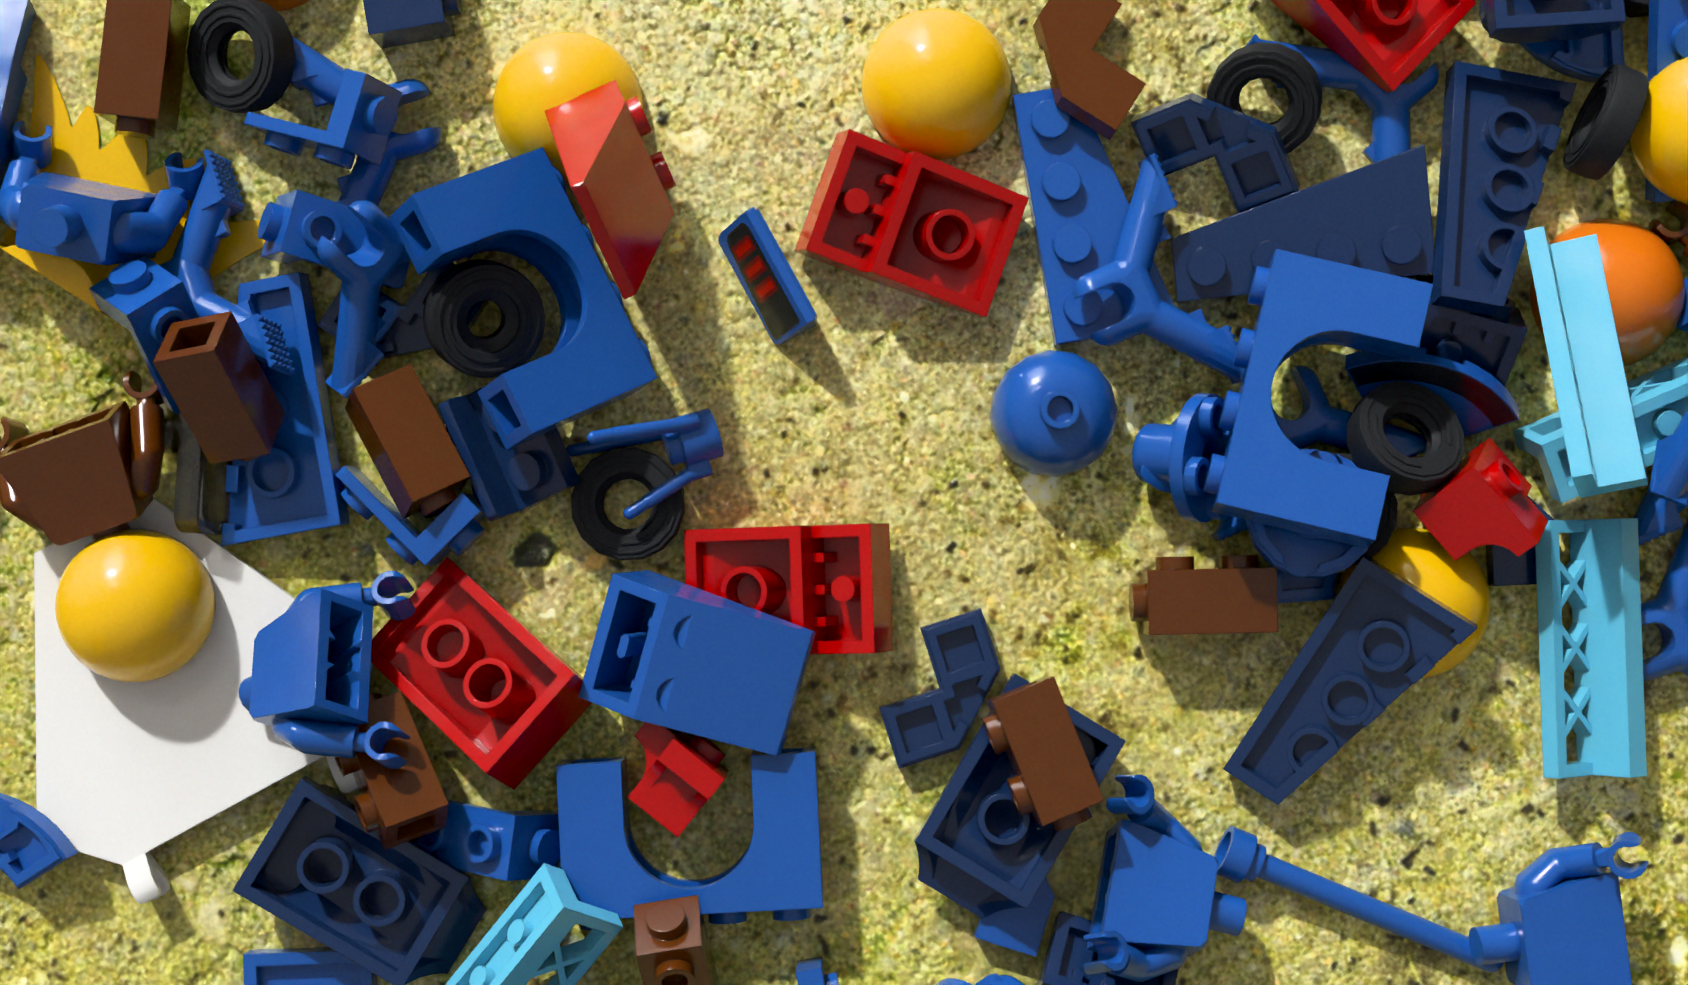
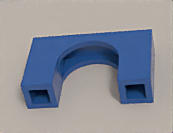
M543 147L414 193L390 216L418 275L479 252L499 251L520 257L533 265L545 277L555 293L560 309L561 326L559 338L553 351L546 356L501 374L477 392L506 451L626 398L657 379L651 365L650 352L646 344L637 337L623 309L621 294L616 285L608 279L594 251L592 235L587 227L580 223L566 195L564 179L560 172L551 165Z
M1280 249L1275 250L1268 268L1256 266L1247 303L1259 306L1254 330L1241 329L1233 366L1244 368L1239 393L1227 390L1218 429L1230 431L1224 456L1212 453L1203 492L1215 494L1211 512L1362 548H1367L1376 540L1390 475L1315 458L1297 448L1284 435L1275 419L1271 403L1272 381L1276 370L1286 359L1303 349L1316 345H1341L1408 361L1420 345L1433 284Z
M816 747L782 748L781 755L778 756L755 750L752 751L750 757L754 828L751 842L741 858L730 868L715 876L697 880L681 879L660 871L643 856L637 847L630 826L627 756L562 760L556 765L561 869L565 871L577 900L617 913L619 918H634L633 905L693 895L699 896L702 913L708 914L709 923L745 922L747 921V912L772 911L773 920L796 921L810 918L811 909L823 908ZM580 925L581 930H592V928Z

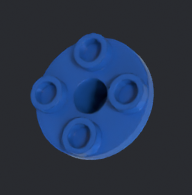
M1198 393L1193 395L1185 403L1179 416L1171 424L1149 423L1144 425L1136 435L1133 444L1132 463L1136 476L1139 480L1150 484L1155 489L1170 493L1178 513L1187 521L1205 523L1212 519L1225 520L1228 518L1227 515L1211 512L1215 494L1203 492L1212 453L1224 456L1230 432L1218 429L1224 399L1217 394Z

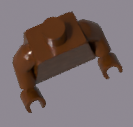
M131 370L126 373L122 382L127 394L137 400V404L131 407V409L125 400L30 435L25 424L3 416L1 418V424L4 428L2 440L0 436V502L2 507L36 531L44 532L51 543L58 546L90 536L92 541L110 534L131 529L128 522L141 516L153 500V494L158 490L160 483L165 435L164 410L159 405L163 404L164 400L154 380L150 389L141 392V376Z

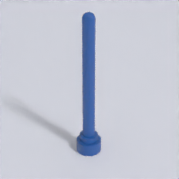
M1229 826L1219 841L1214 857L1218 860L1217 875L1236 883H1240L1243 879L1253 882L1256 878H1260L1486 972H1497L1504 964L1496 963L1478 966L1472 957L1468 936L1266 854V846L1257 843V836L1234 826Z

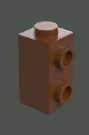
M107 0L94 113L114 124L115 133L134 138L153 139L155 129L177 131L191 6L184 0Z
M232 311L171 323L153 364L208 462L215 464L237 459L249 461L261 455L270 454L285 412Z
M406 365L352 389L345 410L402 518L405 519L421 511L425 518L441 514L461 493L470 478V474L412 365Z
M1258 555L1219 556V568L1194 569V556L1155 557L1156 570H1139V583H1130V619L1132 622H1140L1142 634L1184 635L1279 632L1277 569L1274 567H1258Z
M1045 676L986 700L991 715L983 717L982 723L995 754L998 755L1005 751L1008 754L1016 776L1006 781L1021 817L1031 813L1034 821L1042 826L1052 822L1055 831L1071 828L1092 818L1089 807L1103 802L1104 799L1054 676Z
M401 691L384 697L380 693L369 694L368 722L358 727L359 732L366 733L371 726L378 722L386 721L393 723L408 734L411 739L392 738L387 741L383 748V753H392L404 758L407 761L406 765L398 769L385 768L367 755L366 752H356L355 758L334 757L343 776L353 773L361 793L354 796V804L361 825L366 833L376 830L384 850L445 828L449 803Z
M698 895L633 905L635 953L643 985H719Z

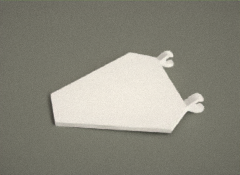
M153 497V500L140 517L128 522L130 528L161 532L189 547L205 565L214 587L216 601L212 629L201 650L185 666L165 677L146 682H122L106 678L88 669L78 661L62 639L55 615L58 584L70 561L81 549L92 542L90 536L61 546L51 544L34 554L37 810L60 828L78 852L122 865L130 892L135 901L140 904L156 900L167 894L170 890L171 884L169 879L150 854L151 850L325 757L304 754L277 739L273 734L272 726L254 721L239 698L240 684L244 679L252 676L254 640L258 632L284 614L296 598L155 497ZM372 663L370 668V679L374 670V665ZM326 756L339 789L344 793L359 790L353 773L343 776L336 764L335 758Z

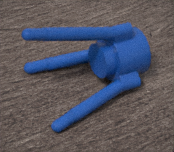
M708 408L677 418L591 431L587 435L588 441L570 444L566 447L569 456L574 457L662 440L671 465L684 464L686 469L625 508L623 515L628 520L652 508L692 481L713 475L709 461L724 455L717 424Z

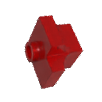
M1490 437L1470 451L1459 463L1456 471L1445 482L1433 491L1423 493L1413 510L1417 518L1454 561L1470 550L1482 545H1498L1512 551L1519 557L1539 543L1548 523L1546 517L1527 497L1532 485Z
M645 722L634 737L638 739L644 748L646 769L642 779L628 795V798L676 837H679L725 780L729 770L720 762L726 754L708 738L693 734L689 739L681 731Z

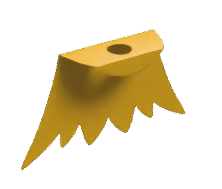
M37 54L29 137L36 138L44 135L47 125L52 128V162L49 166L40 169L41 173L47 171L158 194L163 189L168 190L165 166L147 175L148 148L146 139L118 134L100 150L98 123L94 110L90 105L86 106L75 125L71 126L69 115L56 81L40 54ZM198 159L183 160L184 168L192 167ZM186 201L188 208L164 248L156 253L155 258L150 259L156 264L164 263L173 257L191 209V201ZM260 220L228 223L231 235L221 239L209 270L211 279L263 248L265 240L258 238ZM9 226L7 227L3 242H0L2 250L100 313L108 316L98 308L89 288L107 278L109 273L122 263L99 265L16 247L15 244L16 231L12 230Z

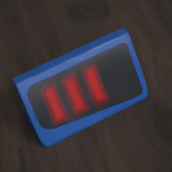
M752 207L746 210L720 233L718 237L719 245L772 341L776 345H782L815 327L818 321L817 314L759 209L755 210Z

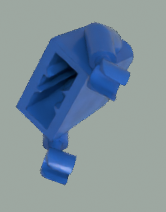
M18 121L12 128L13 161L8 165L0 189V218L12 230L16 231L15 244L16 247L99 265L124 263L137 260L143 255L152 259L156 257L158 251L164 248L188 208L186 201L194 200L205 172L204 161L200 157L195 165L184 168L181 153L175 152L167 156L164 162L169 189L160 190L158 194L47 171L41 173L40 169L49 166L52 162V128L47 125L45 134L40 137H26L25 122Z
M386 571L374 580L370 588H363L362 582L303 590L286 612L261 629L254 640L252 676L244 679L239 687L240 701L249 711L253 720L272 726L273 734L277 739L304 754L355 758L356 752H366L367 755L385 768L398 769L406 765L407 761L404 758L392 753H383V748L387 741L392 738L411 739L408 734L393 723L386 721L376 723L366 733L359 732L358 726L368 722L373 606H379L389 619L395 621L411 617L416 610L413 603L407 597L396 596L400 593H408L414 590L407 578L397 571Z
M1116 775L1115 780L1124 787L1125 798H1108L1106 808L1114 814H1127L1130 820L1121 819L1106 832L1089 934L1083 936V941L1087 942L1086 950L1097 952L1098 960L1084 963L1083 969L1088 975L1109 972L1112 975L1129 980L1144 982L1181 968L1187 957L1204 949L1208 930L1238 936L1245 922L1247 902L1244 898L1214 891L1218 860L1214 856L1203 852L1201 842L1154 798V787L1146 776Z
M1624 832L1619 834L1613 840L1611 846L1603 848L1600 843L1595 842L1546 850L1516 876L1514 887L1498 893L1497 904L1500 924L1472 927L1470 929L1469 944L1475 963L1478 966L1505 962L1508 980L1515 985H1632L1619 877L1634 879L1641 876L1646 870L1649 861L1625 862L1620 858L1618 849L1639 846L1642 838L1633 832Z

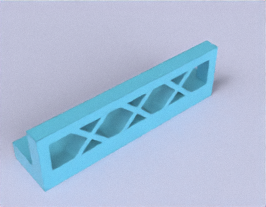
M1544 226L1524 230L1571 477L1578 494L1582 498L1646 486L1648 481L1597 234L1550 244Z
M1688 356L1627 382L1645 468L1654 463L1657 440H1662L1672 435L1688 409ZM1559 411L1512 431L1517 448L1538 458L1552 499L1564 503L1579 496L1571 477Z
M1638 518L1548 520L1539 543L1535 545L1543 778L1562 779L1589 775L1623 778L1647 776ZM1559 533H1569L1570 560L1566 567L1560 561ZM1566 601L1572 607V624L1568 631L1562 625V607ZM1568 665L1574 670V688L1570 695L1564 689V672ZM1572 728L1576 733L1577 761L1567 762L1566 737Z
M543 863L445 985H526L531 978L554 970L555 975L546 985H576L621 931L623 925L617 913L578 901L565 871ZM575 924L592 928L583 940L560 947V942Z

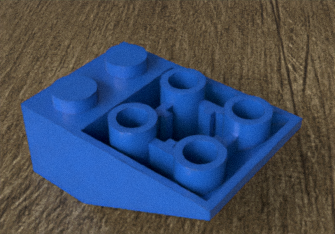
M650 570L612 573L578 697L632 719L778 756L782 752L816 632Z

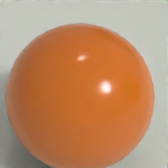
M1613 218L1585 221L1566 229L1556 236L1550 244L1597 234L1625 367L1653 354L1675 330L1685 300L1683 273L1673 251L1657 234L1637 223ZM1532 275L1530 304L1535 322L1544 337Z

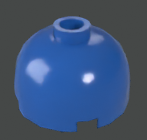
M1047 350L1024 357L1004 373L992 395L989 420L997 443L1012 463L1031 474L1059 477L1081 471L1103 455L1115 433L1118 408L1111 384L1095 364L1072 352Z

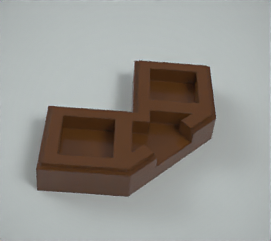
M1048 0L1038 15L1033 28L1039 49L1044 50L1052 77L1050 87L1055 104L1064 112L1111 140L1146 85L1145 82L1093 50L1122 3L1117 0Z

